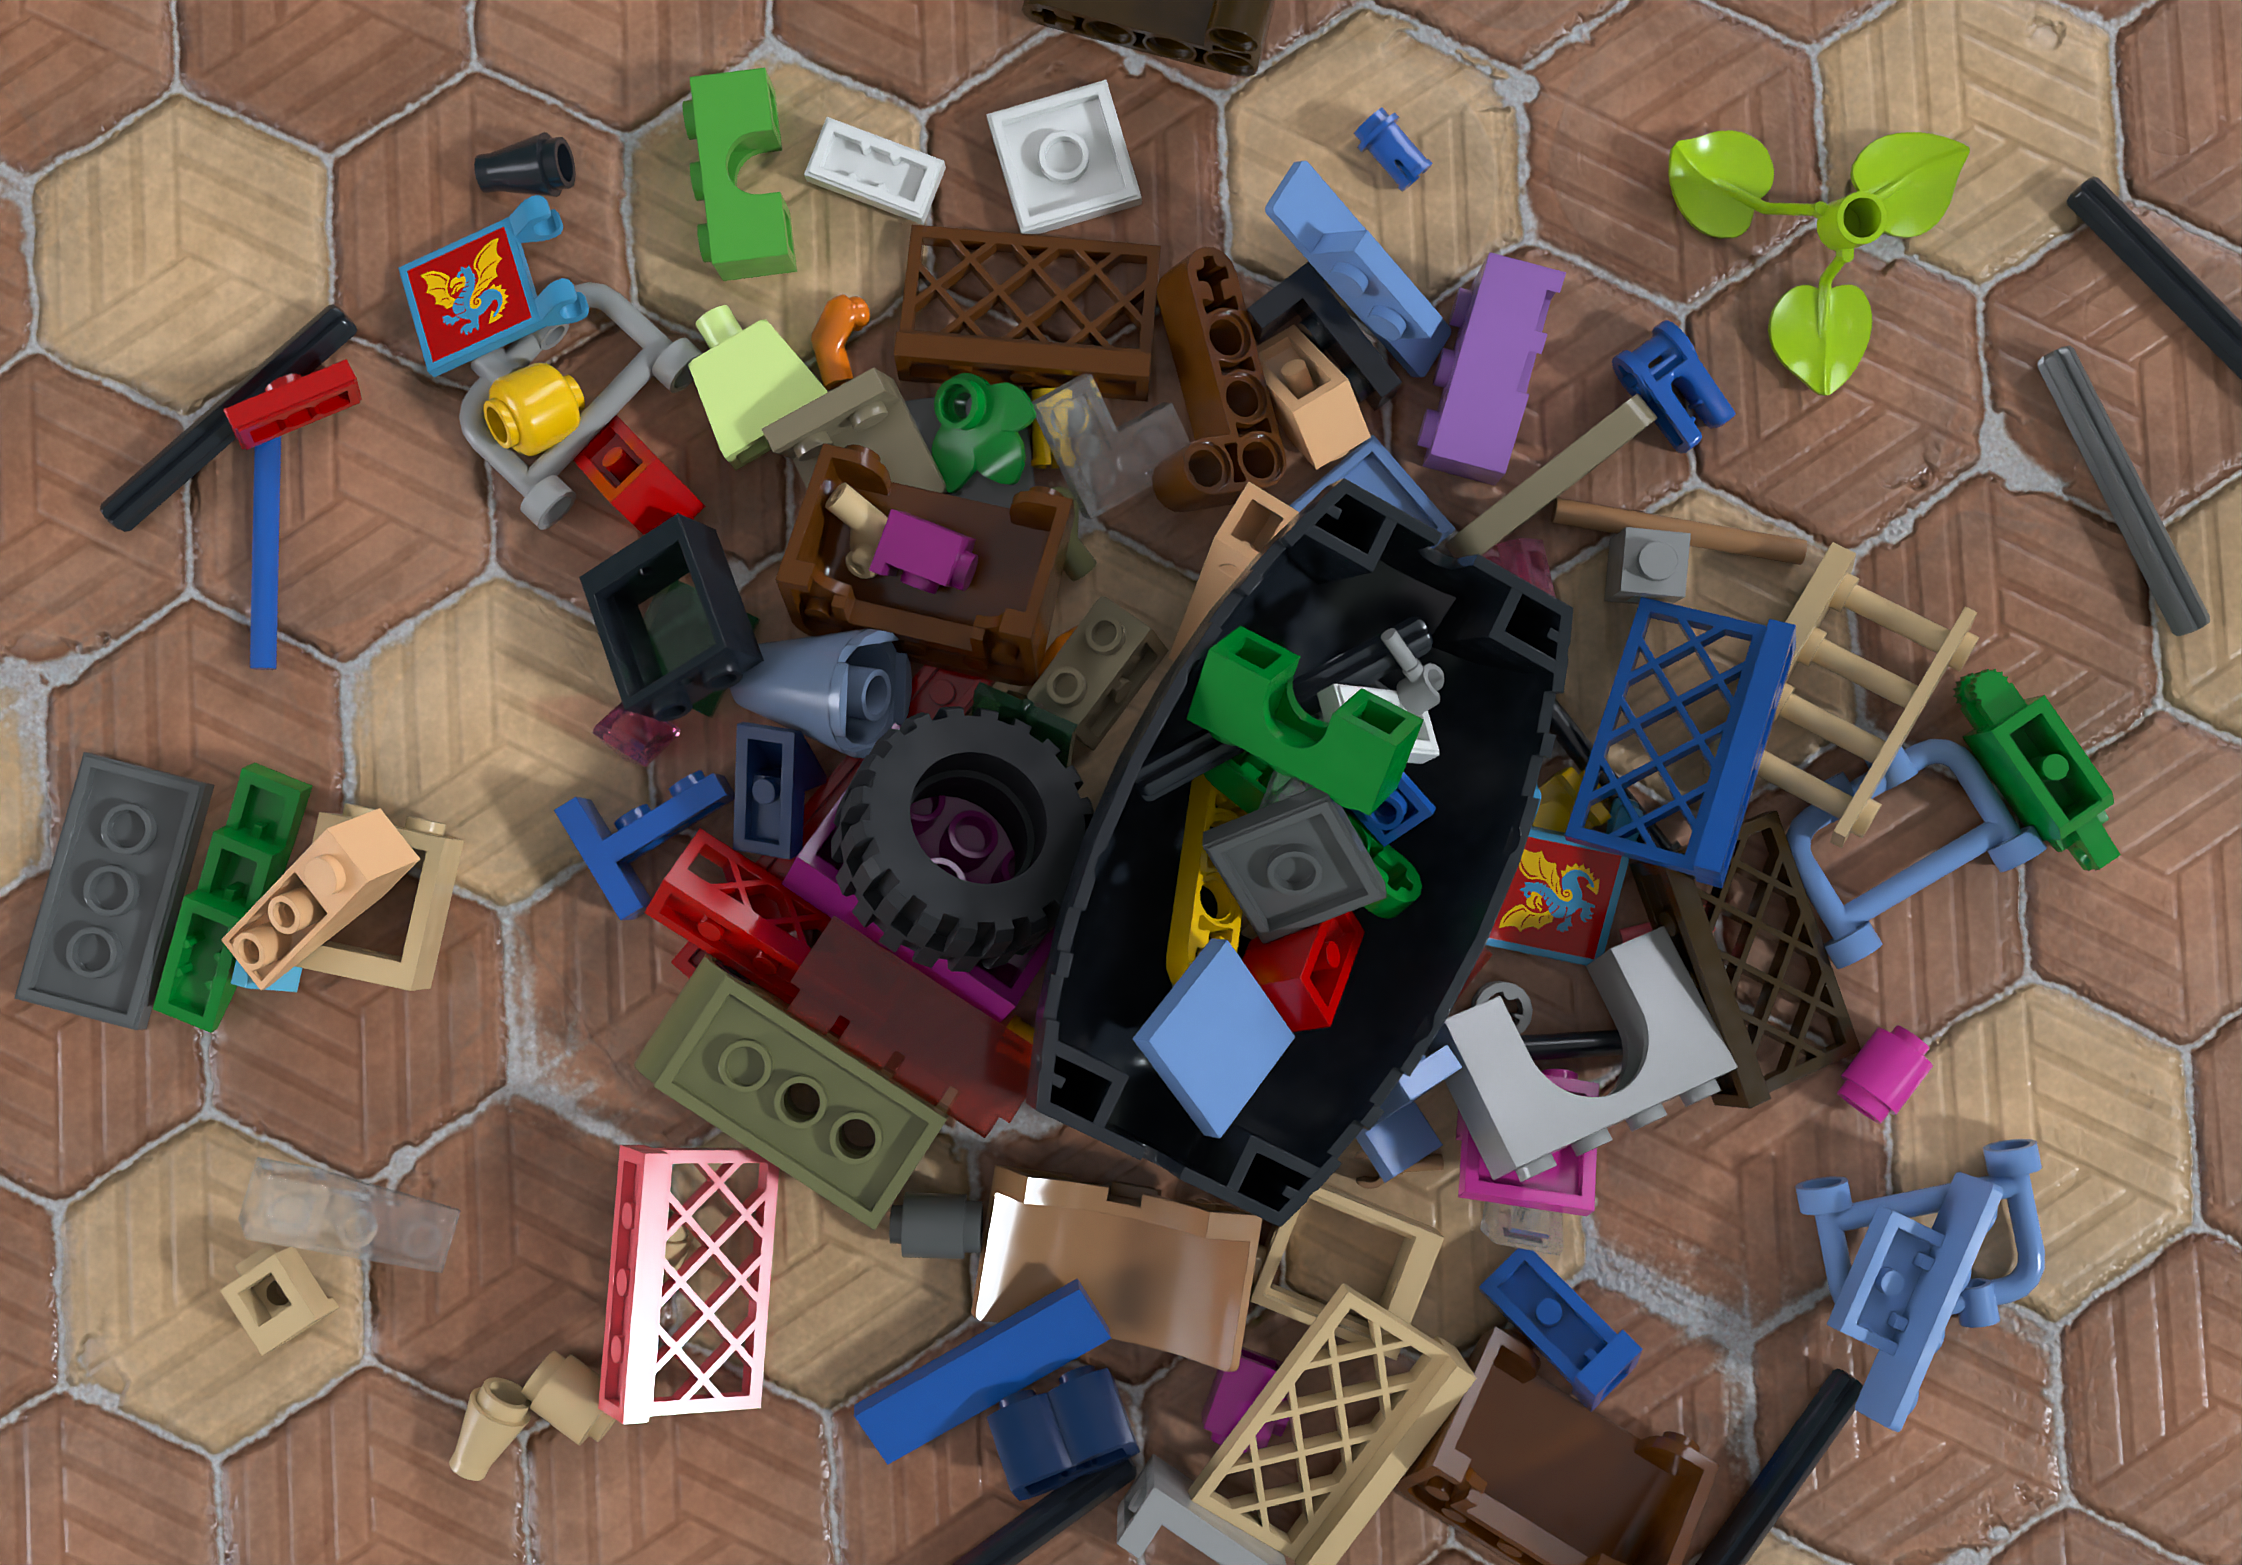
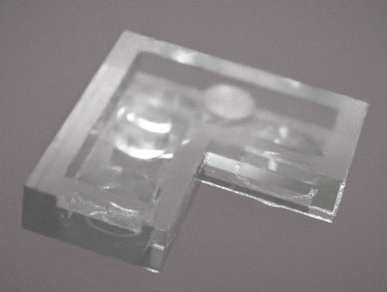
M1082 374L1032 401L1036 411V420L1078 504L1082 516L1087 519H1093L1151 487L1154 468L1159 462L1190 444L1173 403L1162 402L1116 428L1093 376L1090 374Z

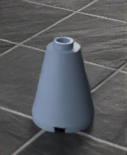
M863 629L759 643L764 661L744 672L742 680L730 687L735 702L739 706L789 729L800 730L804 736L850 757L865 758L866 755L870 754L876 741L891 729L895 722L897 725H902L908 716L912 693L911 664L907 654L898 653L892 641L899 639L893 633L877 629Z

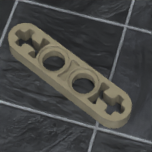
M1637 393L1457 533L1445 544V547L1454 558L1475 554L1483 556L1627 444L1658 417Z

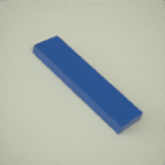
M1077 1278L854 1405V1417L887 1465L995 1405L1003 1398L1018 1392L1111 1339L1109 1327Z

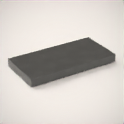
M83 753L14 999L133 1030L147 1029L214 784L94 753Z

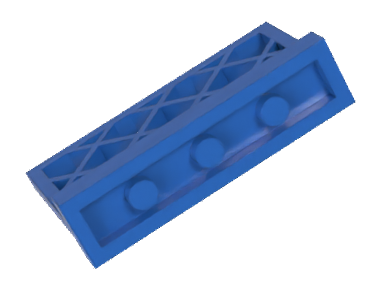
M1641 597L1564 835L1566 841L1694 875L1697 882L1723 888L1796 649V625L1769 619L1767 626ZM1653 618L1678 624L1688 642L1655 659L1644 639L1650 620ZM1692 628L1704 630L1706 632L1699 636H1696ZM1724 636L1751 641L1745 661L1719 674L1703 648ZM1641 652L1647 663L1635 669ZM1695 652L1711 679L1677 696L1662 669ZM1654 674L1670 701L1636 718L1625 700L1630 686ZM1739 679L1733 697L1727 684ZM1718 690L1730 709L1727 720L1715 728L1700 734L1685 707ZM1622 711L1628 723L1616 729ZM1677 712L1692 740L1658 756L1643 729ZM1636 734L1651 761L1617 779L1606 760L1609 748L1619 741ZM1721 738L1716 756L1714 757L1707 745ZM1699 750L1711 769L1708 782L1681 795L1665 767ZM1603 770L1610 783L1597 789ZM1658 772L1674 800L1639 817L1623 789ZM1615 793L1632 821L1610 834L1584 828L1591 806ZM1702 799L1695 819L1688 806ZM1681 811L1692 830L1685 855L1657 848L1646 828ZM1639 833L1645 844L1627 840L1626 838Z

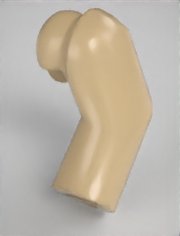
M845 482L834 490L827 500L825 507L850 527L851 551L846 556V565L849 571L860 578H873L877 574L869 571L888 518Z

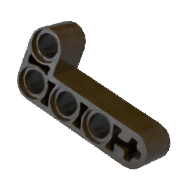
M1024 0L1022 12L1030 20L1049 28L1229 75L1252 76L1258 71L1274 11L1275 0Z

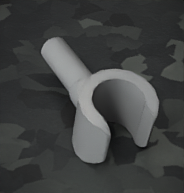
M1395 628L1386 630L1381 635V639L1406 676L1397 684L1398 698L1408 712L1414 715H1421L1439 704L1440 695L1437 691L1443 687L1444 673L1435 664L1429 663L1423 666L1414 657Z

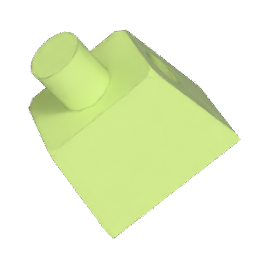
M722 305L706 312L696 321V327L710 350L694 358L688 365L719 448L725 459L735 470H738L772 450L762 428L828 392L766 319L760 320L742 330L729 306Z

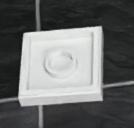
M1107 80L986 114L1021 234L1038 235L1142 204V197Z

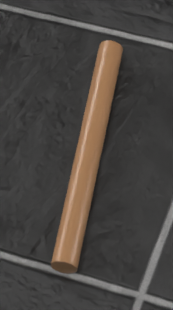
M1561 498L1555 499L1551 516L1552 523L1615 534L1625 527L1691 533L1690 546L1798 565L1804 562L1807 552V541L1803 539Z

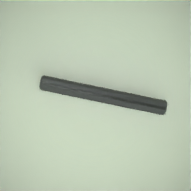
M2069 345L2048 353L2038 361L2037 367L2172 633L2176 636H2182L2203 628L2210 622V615L2075 349Z

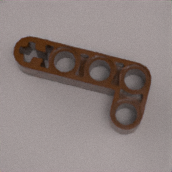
M1205 246L1196 249L1168 270L1159 279L1157 286V299L1195 441L1161 460L1154 468L1152 475V487L1157 499L1164 507L1174 512H1190L1235 504L1248 482L1265 490L1280 481L1284 476L1287 466L1284 447L1237 272L1232 261L1224 252L1214 247Z

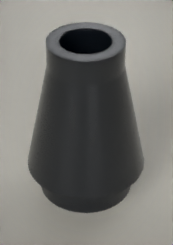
M546 132L491 153L479 154L474 162L476 180L484 193L509 192L558 197L562 189H570L575 183V163L569 144L563 137L552 138Z

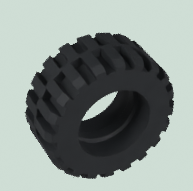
M960 706L941 707L933 720L928 713L921 712L905 719L900 729H889L876 741L870 754L866 755L838 806L834 818V824L838 829L831 839L832 859L836 863H844L836 875L842 895L848 897L855 894L859 901L852 913L863 927H868L874 922L884 932L879 942L893 952H896L899 946L903 945L915 951L912 958L913 962L930 968L934 966L938 959L948 960V969L951 972H970L980 959L982 965L987 969L1005 965L1015 954L1023 956L1037 946L1046 934L1055 927L1082 840L1094 815L1092 801L1089 797L1080 798L1078 790L1084 782L1073 765L1065 769L1057 759L1062 751L1048 738L1042 744L1029 734L1032 727L1016 718L1013 719L1011 724L997 720L999 714L997 711L977 707L972 716H964V710ZM949 796L967 800L986 810L999 822L1011 842L1015 854L1014 877L999 883L981 884L965 881L945 872L925 854L919 845L911 824V804L929 797Z

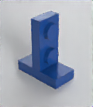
M699 770L684 777L668 789L673 798L653 810L650 809L648 804H643L618 818L614 822L618 831L614 834L607 827L591 799L574 797L554 810L620 920L637 919L645 914L644 912L652 900L630 863L735 799V792L725 776L712 773L706 777L702 770Z
M1525 1242L1479 1286V1291L1573 1386L1572 1394L1590 1412L1636 1368L1643 1349L1623 1329L1617 1334Z

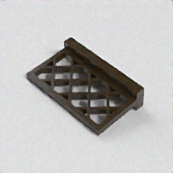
M1777 810L1764 812L1742 822L1723 888L1713 886L1710 894L1696 887L1693 875L1643 861L1629 864L1652 931L1662 926L1665 927L1738 1068L1716 1079L1721 1091L1711 1095L1714 1105L1751 1109L1770 1100V1092L1861 1050ZM1759 831L1762 832L1769 852L1762 872L1740 861L1748 837ZM1688 844L1674 849L1672 852L1685 855ZM1735 872L1757 883L1747 913L1724 902ZM1772 892L1785 898L1790 912L1783 932L1761 921ZM1719 914L1742 924L1731 955L1718 949L1713 935ZM1756 933L1778 943L1768 974L1746 963ZM1793 951L1806 958L1811 971L1804 992L1782 982ZM1741 974L1763 984L1753 1015L1740 1010L1734 994ZM1778 993L1800 1003L1789 1034L1767 1024ZM1814 1012L1827 1017L1836 1042L1820 1050L1804 1042ZM1763 1034L1784 1044L1776 1070L1764 1076L1756 1057ZM1799 1053L1805 1055V1057L1797 1060Z

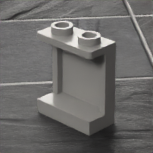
M1155 1454L1151 1455L1117 1507V1544L1138 1559H1140L1161 1525H1163L1220 1565H1286L1284 1554L1191 1501L1188 1489L1194 1481Z

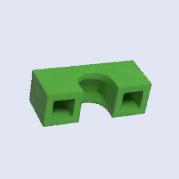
M766 68L689 77L692 100L683 101L682 108L687 136L689 140L697 139L700 161L690 163V176L696 201L704 200L707 223L698 224L697 226L698 242L703 262H712V265L723 281L797 272L790 210L781 192L750 194L737 187L738 173L748 159L761 153L782 151L776 94Z

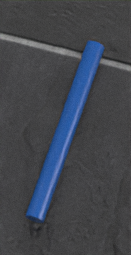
M281 436L254 447L250 669L255 670L277 669Z

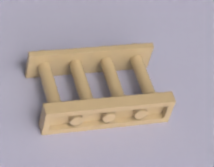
M1832 542L1786 620V623L1796 625V649L1774 720L1777 721L1781 716L1872 763V766L1854 797L1765 750L1757 776L1840 819L1833 831L1830 842L1842 848L1850 833L1863 838L1882 805L1871 799L1948 666L1960 672L1980 637L1969 632L1977 612L1966 606L1952 630H1949L1857 585L1860 578L1851 574L1856 553ZM1830 608L1840 613L1844 608H1847L1938 653L1919 686L1826 640L1828 633L1819 629ZM1800 662L1809 667L1814 662L1905 708L1887 741L1793 694L1795 687L1787 684V681L1797 664ZM1721 738L1716 740L1710 749L1714 757L1716 756ZM1704 759L1703 775L1709 778L1711 769Z

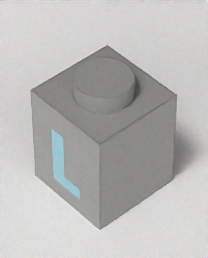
M1625 527L1613 536L1609 541L1604 601L1639 605L1640 598L1645 597L1674 604L1685 598L1691 533Z

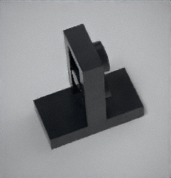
M1309 261L1247 308L1246 311L1253 336L1258 344L1296 315H1299L1302 319L1298 323L1300 331L1322 353L1327 350L1341 368L1340 371L1349 379L1358 403L1366 400L1372 409L1376 411L1396 395L1402 381L1330 292L1332 287Z

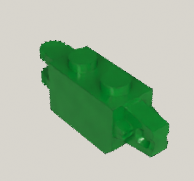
M1985 669L1975 674L1970 673L1960 677L1961 680L1955 682L1957 686L1953 688L1955 691L1953 697L1957 699L1956 704L1959 703L1961 705L1960 710L1974 728L1965 734L1963 739L2025 827L2034 825L2042 840L2048 841L2057 852H2063L2065 849H2068L2083 870H2100L2119 857L2121 854L2102 825L2109 820L2105 810L2114 804L2113 792L2047 697L2041 695L2023 699L2013 683H2008V676H2003V671L1997 672L1996 669Z

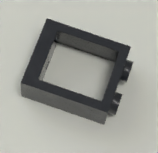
M677 513L579 577L623 707L626 711L650 717L660 722L679 719L692 710V704L713 691L724 690L736 685L742 680L744 672L764 661L717 531L714 528ZM690 573L716 644L663 676L638 605Z

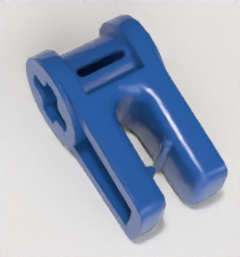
M1663 320L1652 330V337L1634 351L1623 350L1612 359L1614 372L1622 386L1632 397L1637 393L1642 397L1658 417L1654 421L1655 424L1680 454L1687 453L1701 441L1702 434L1694 423L1695 417L1689 416L1673 393L1671 384L1675 385L1689 402L1688 409H1694L1710 429L1722 427L1736 414L1699 360L1689 338L1677 325L1669 320ZM1660 355L1662 360L1650 369L1648 364Z

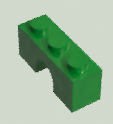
M1239 626L1211 647L1202 669L1187 720L1208 730L1210 735L1219 742L1238 746L1268 762L1269 766L1276 772L1288 777H1296L1327 793L1338 805L1352 810H1359L1368 816L1397 789L1424 719L1361 688L1332 714L1330 722L1317 720L1301 708L1294 695L1293 677L1300 659L1299 655L1242 626Z

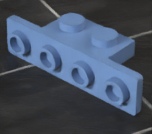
M1307 161L1294 162L1265 206L1266 214L1411 377H1425L1451 335L1450 326Z
M1957 1172L1932 1229L1883 1206L1878 1205L1826 1325L1879 1349L1857 1399L1855 1409L1886 1428L1900 1432L1907 1416L1917 1404L1919 1388L1934 1354L1943 1344L1945 1328L1960 1293L1964 1291L1970 1281L1972 1265L1986 1233L1996 1221L1997 1208L2004 1193L2002 1187L1992 1182Z

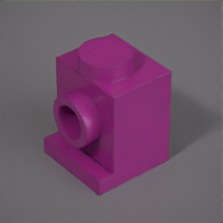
M891 509L869 571L879 575L896 577L900 568L903 570L900 578L901 582L932 594L937 593L939 585L966 591L973 579L978 564V555L972 553L976 539L907 512Z

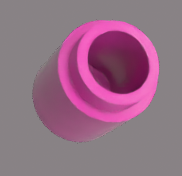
M1896 1025L1891 1033L1878 1027L1841 1075L1845 1082L1837 1091V1094L1857 1111L1872 1121L1881 1124L1889 1113L1895 1116L1898 1114L1932 1069V1063L1924 1056L1930 1049L1929 1046L1916 1035L1899 1025Z

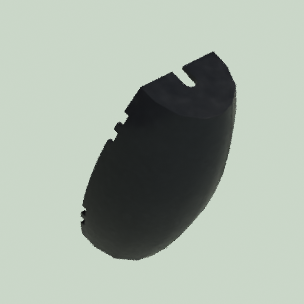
M1345 478L1326 486L1261 549L1211 608L1159 683L1118 757L1082 840L1055 924L1036 1012L1026 1103L1036 1111L1138 1160L1144 1158L1167 1170L1178 1179L1279 1227H1282L1339 1168L1342 1163L1337 1159L1363 1128L1370 1131L1384 1113L1380 1106L1403 1074L1411 1076L1446 1021L1488 941L1519 866L1540 799L1533 796L1543 758H1551L1556 735L1549 734L1556 694L1564 693L1574 609L1480 554L1453 558L1432 549L1431 546L1438 544L1442 536L1441 532ZM1410 617H1419L1429 629L1433 643L1431 650L1417 659L1423 666L1429 663L1437 665L1444 673L1443 687L1437 691L1440 695V702L1428 710L1440 755L1423 764L1407 763L1404 772L1436 809L1433 815L1389 843V845L1414 866L1422 885L1421 895L1398 916L1390 919L1378 917L1365 907L1353 910L1365 933L1331 1026L1292 1032L1295 1038L1221 1138L1204 1136L1133 1040L1137 1032L1172 989V982L1166 969V954L1192 780L1152 802H1146L1139 795L1134 786L1135 780L1145 759L1203 729L1187 720V716L1208 651L1239 626L1299 655L1300 659L1293 677L1294 680ZM1399 668L1365 687L1397 691L1398 682L1406 676L1402 672V668ZM1322 710L1311 715L1317 720L1324 721ZM1274 791L1278 801L1286 799L1284 795ZM1202 886L1200 891L1202 907L1208 915L1216 918L1218 913L1216 898L1211 890ZM1240 934L1237 954L1242 960L1248 944L1252 940Z

